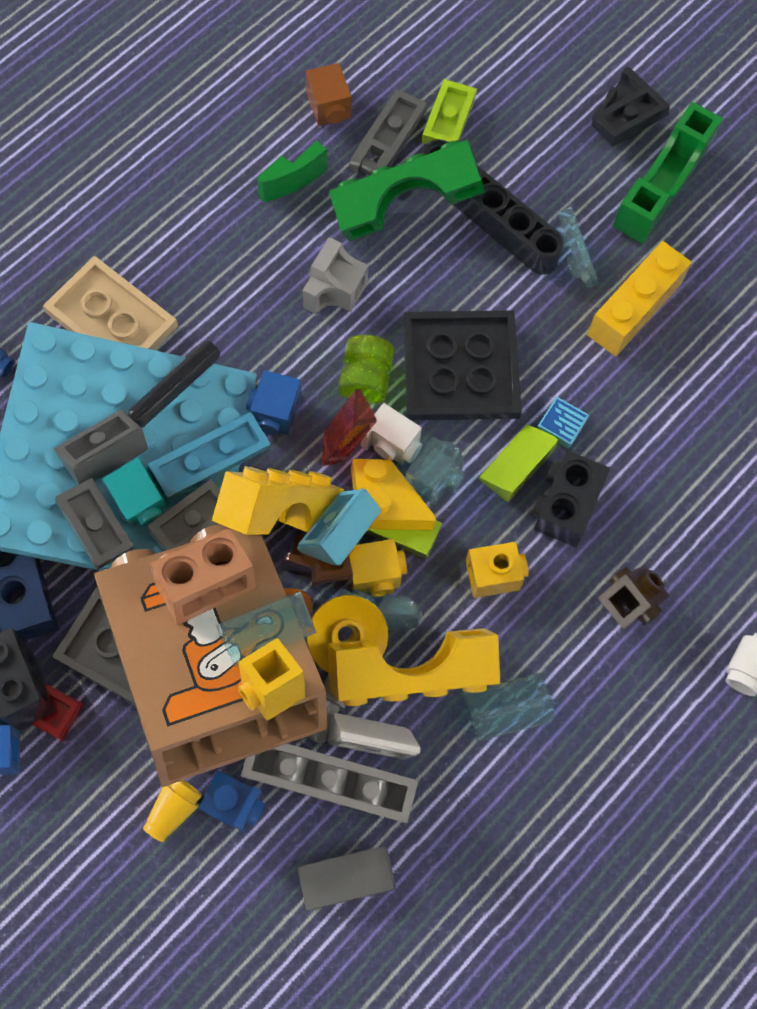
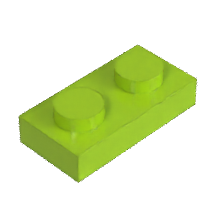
M444 79L422 134V143L428 144L438 139L446 140L447 142L460 141L476 98L477 88Z

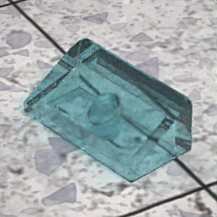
M301 592L293 593L215 624L234 666L239 665L238 661L276 638L286 646L317 633Z
M541 673L487 686V690L484 692L463 693L477 741L546 724L554 720V702Z

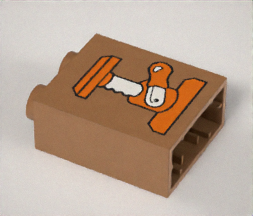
M221 524L209 526L194 535L190 543L160 553H155L149 549L129 551L119 556L109 569L94 573L109 626L162 787L327 729L325 687L262 535H246L231 529L254 567L256 589L179 625L176 624L155 586L150 563L158 560L169 551L181 550L198 542L207 534L218 533L229 527ZM219 562L215 565L222 566L228 564V562ZM180 580L175 584H184L189 580ZM278 638L304 671L305 698L267 721L258 708L253 711L248 708L238 691V686L242 685L238 661Z

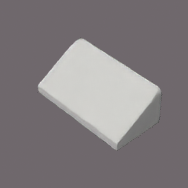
M334 713L331 716L327 740L330 743L329 745L403 760L420 753L419 744L412 732L405 727Z

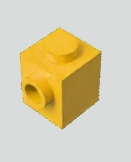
M395 539L355 545L349 553L353 578L351 579L353 595L371 593L372 597H382L394 593V589L400 588L402 575L407 574V564L404 551L396 550Z
M516 542L469 549L466 566L473 598L519 591L525 580L524 577H528L526 556L524 553H518Z
M278 638L238 661L242 685L238 686V691L248 708L252 711L258 708L267 721L305 698L304 671Z

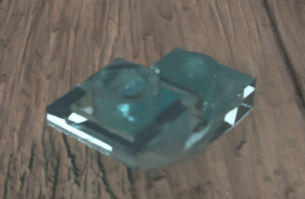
M342 589L339 596L356 595L369 600L373 604L375 602L372 597L359 590H354L351 593ZM386 593L378 607L386 620L388 629H417L422 616V611L417 609L418 605L413 600L399 594L393 597Z

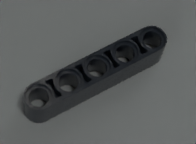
M440 139L433 140L424 148V154L427 155L438 151L448 142ZM477 165L485 193L452 205L531 271L541 275L553 272L558 266L564 245L562 235ZM490 205L496 208H488L487 206ZM513 227L521 228L522 231L515 230ZM540 249L547 250L550 253H543Z

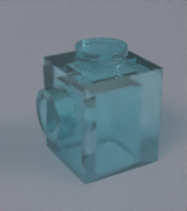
M433 436L407 470L406 480L417 494L437 506L448 490L454 493L466 475L462 471L465 457L461 455L460 449L453 443L446 440L441 442Z

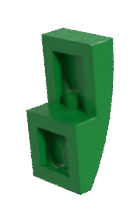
M316 140L293 163L281 155L257 177L259 199L267 202L287 196L318 178L327 170V148Z

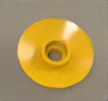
M341 595L326 601L315 611L308 625L307 645L310 654L318 666L328 673V643L369 640L378 647L382 656L387 647L388 627L382 612L372 602L360 596ZM343 627H349L351 630L350 637L344 641L339 640V630Z

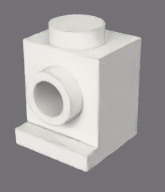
M383 403L361 431V447L367 450L370 445H373L376 453L386 460L392 461L394 459L401 465L405 461L411 463L423 446L420 443L422 427Z

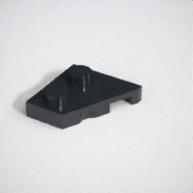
M628 66L622 71L621 79L616 87L612 86L607 93L606 101L600 104L593 114L592 127L612 146H615L669 116L670 105Z

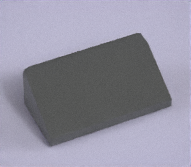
M121 409L55 447L54 451L79 485L93 478L94 482L144 453L148 449V445L142 428Z

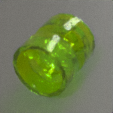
M372 335L350 337L346 343L343 359L345 367L341 370L338 393L347 400L361 404H378L385 401L389 384V375L386 372L391 371L394 356L393 345L383 338Z

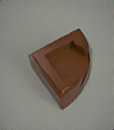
M349 554L340 565H331L316 559L312 568V586L353 578Z

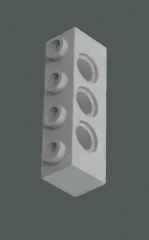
M284 744L247 757L241 776L404 823H408L418 785V780L290 744Z

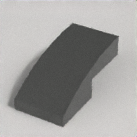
M387 846L297 867L306 911L350 900H358L397 889Z

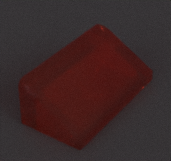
M361 389L354 390L324 430L323 466L345 462L377 422Z

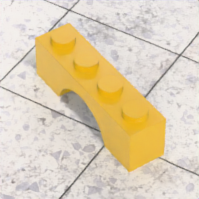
M245 466L243 472H225L212 521L246 535H268L279 518L280 522L308 533L339 492H344V489L330 484L331 477L309 471L306 474L289 470L286 473L267 468L266 472Z
M486 628L446 632L443 643L437 653L427 662L411 668H398L387 664L378 647L369 640L327 644L330 693L338 701H343V705L346 706L364 705L368 703V698L383 697L385 701H403L408 699V694L422 692L426 697H441L447 695L449 689L462 688L464 692L478 693L486 691L487 685L500 684L498 635Z

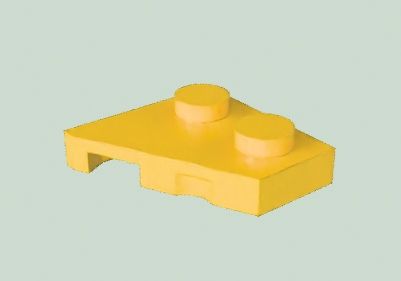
M353 459L351 465L353 490L366 489L381 509L380 514L368 529L433 531L436 522L435 515L391 460Z

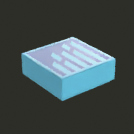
M556 396L537 429L553 435L559 440L558 444L569 449L589 415Z

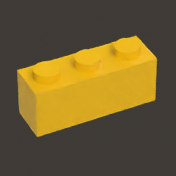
M662 240L597 311L587 335L616 357L682 284L692 261Z

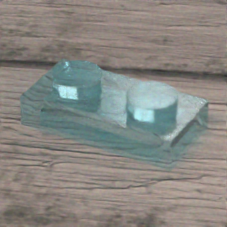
M572 207L559 211L558 215L562 225L556 227V230L563 237V248L570 246L573 256L566 259L573 278L581 277L585 288L599 284Z

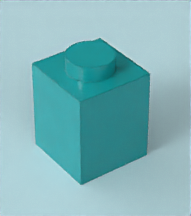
M138 457L102 478L124 517L133 526L139 523L141 526L149 525L163 515L162 509L169 506L146 466Z

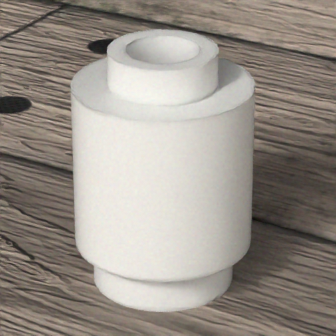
M754 633L753 636H743L726 669L728 673L726 683L738 692L748 696H756L757 633Z

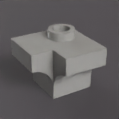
M329 237L311 265L310 279L303 289V308L315 314L326 306H339L351 312L368 284V265L350 256L343 248L341 242Z

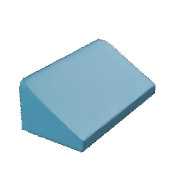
M366 489L339 492L300 541L297 549L301 553L331 565L342 564L380 514L381 509Z

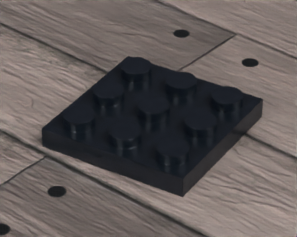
M515 310L403 312L406 413L408 419H520L522 408Z

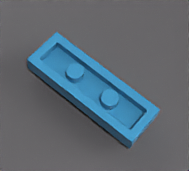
M249 412L148 463L147 470L168 502L269 449L271 444L252 413Z

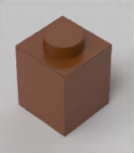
M340 63L306 70V93L317 125L337 124L351 118L352 97Z

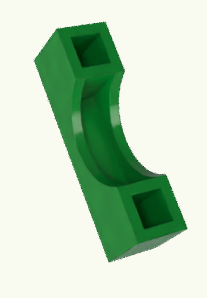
M692 101L675 125L664 148L650 170L643 178L639 177L621 202L612 227L644 244L713 143L723 118Z
M468 140L448 142L440 150L427 155L424 153L415 154L409 157L406 163L395 167H380L374 170L371 176L360 180H345L337 186L338 188L329 191L340 230L349 242L383 230L387 209L397 197L407 191L414 189L432 190L442 195L451 205L485 193Z

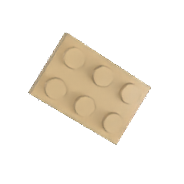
M93 256L43 305L45 313L68 331L156 350L178 327L176 318L96 256Z

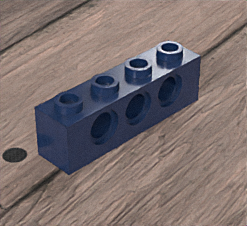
M0 551V560L5 555L11 553ZM16 554L14 561L10 565L0 567V633L13 628L23 638L29 640L59 630L39 558ZM20 589L26 590L22 601L16 604H9V598L13 592Z

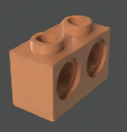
M231 528L218 533L207 534L198 542L178 551H169L158 560L150 563L155 586L177 625L256 589L254 567ZM219 562H228V564L222 566L215 565ZM180 580H189L184 584H175Z

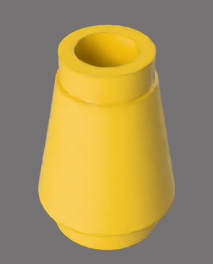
M185 780L162 787L147 822L143 826L144 831L156 840L164 842L199 807L197 801L202 794Z

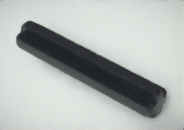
M204 341L129 409L128 416L141 428L145 427L219 359V349L212 342Z

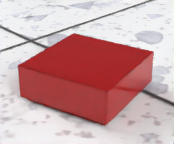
M47 684V690L57 712L34 722L32 725L63 742L84 705Z

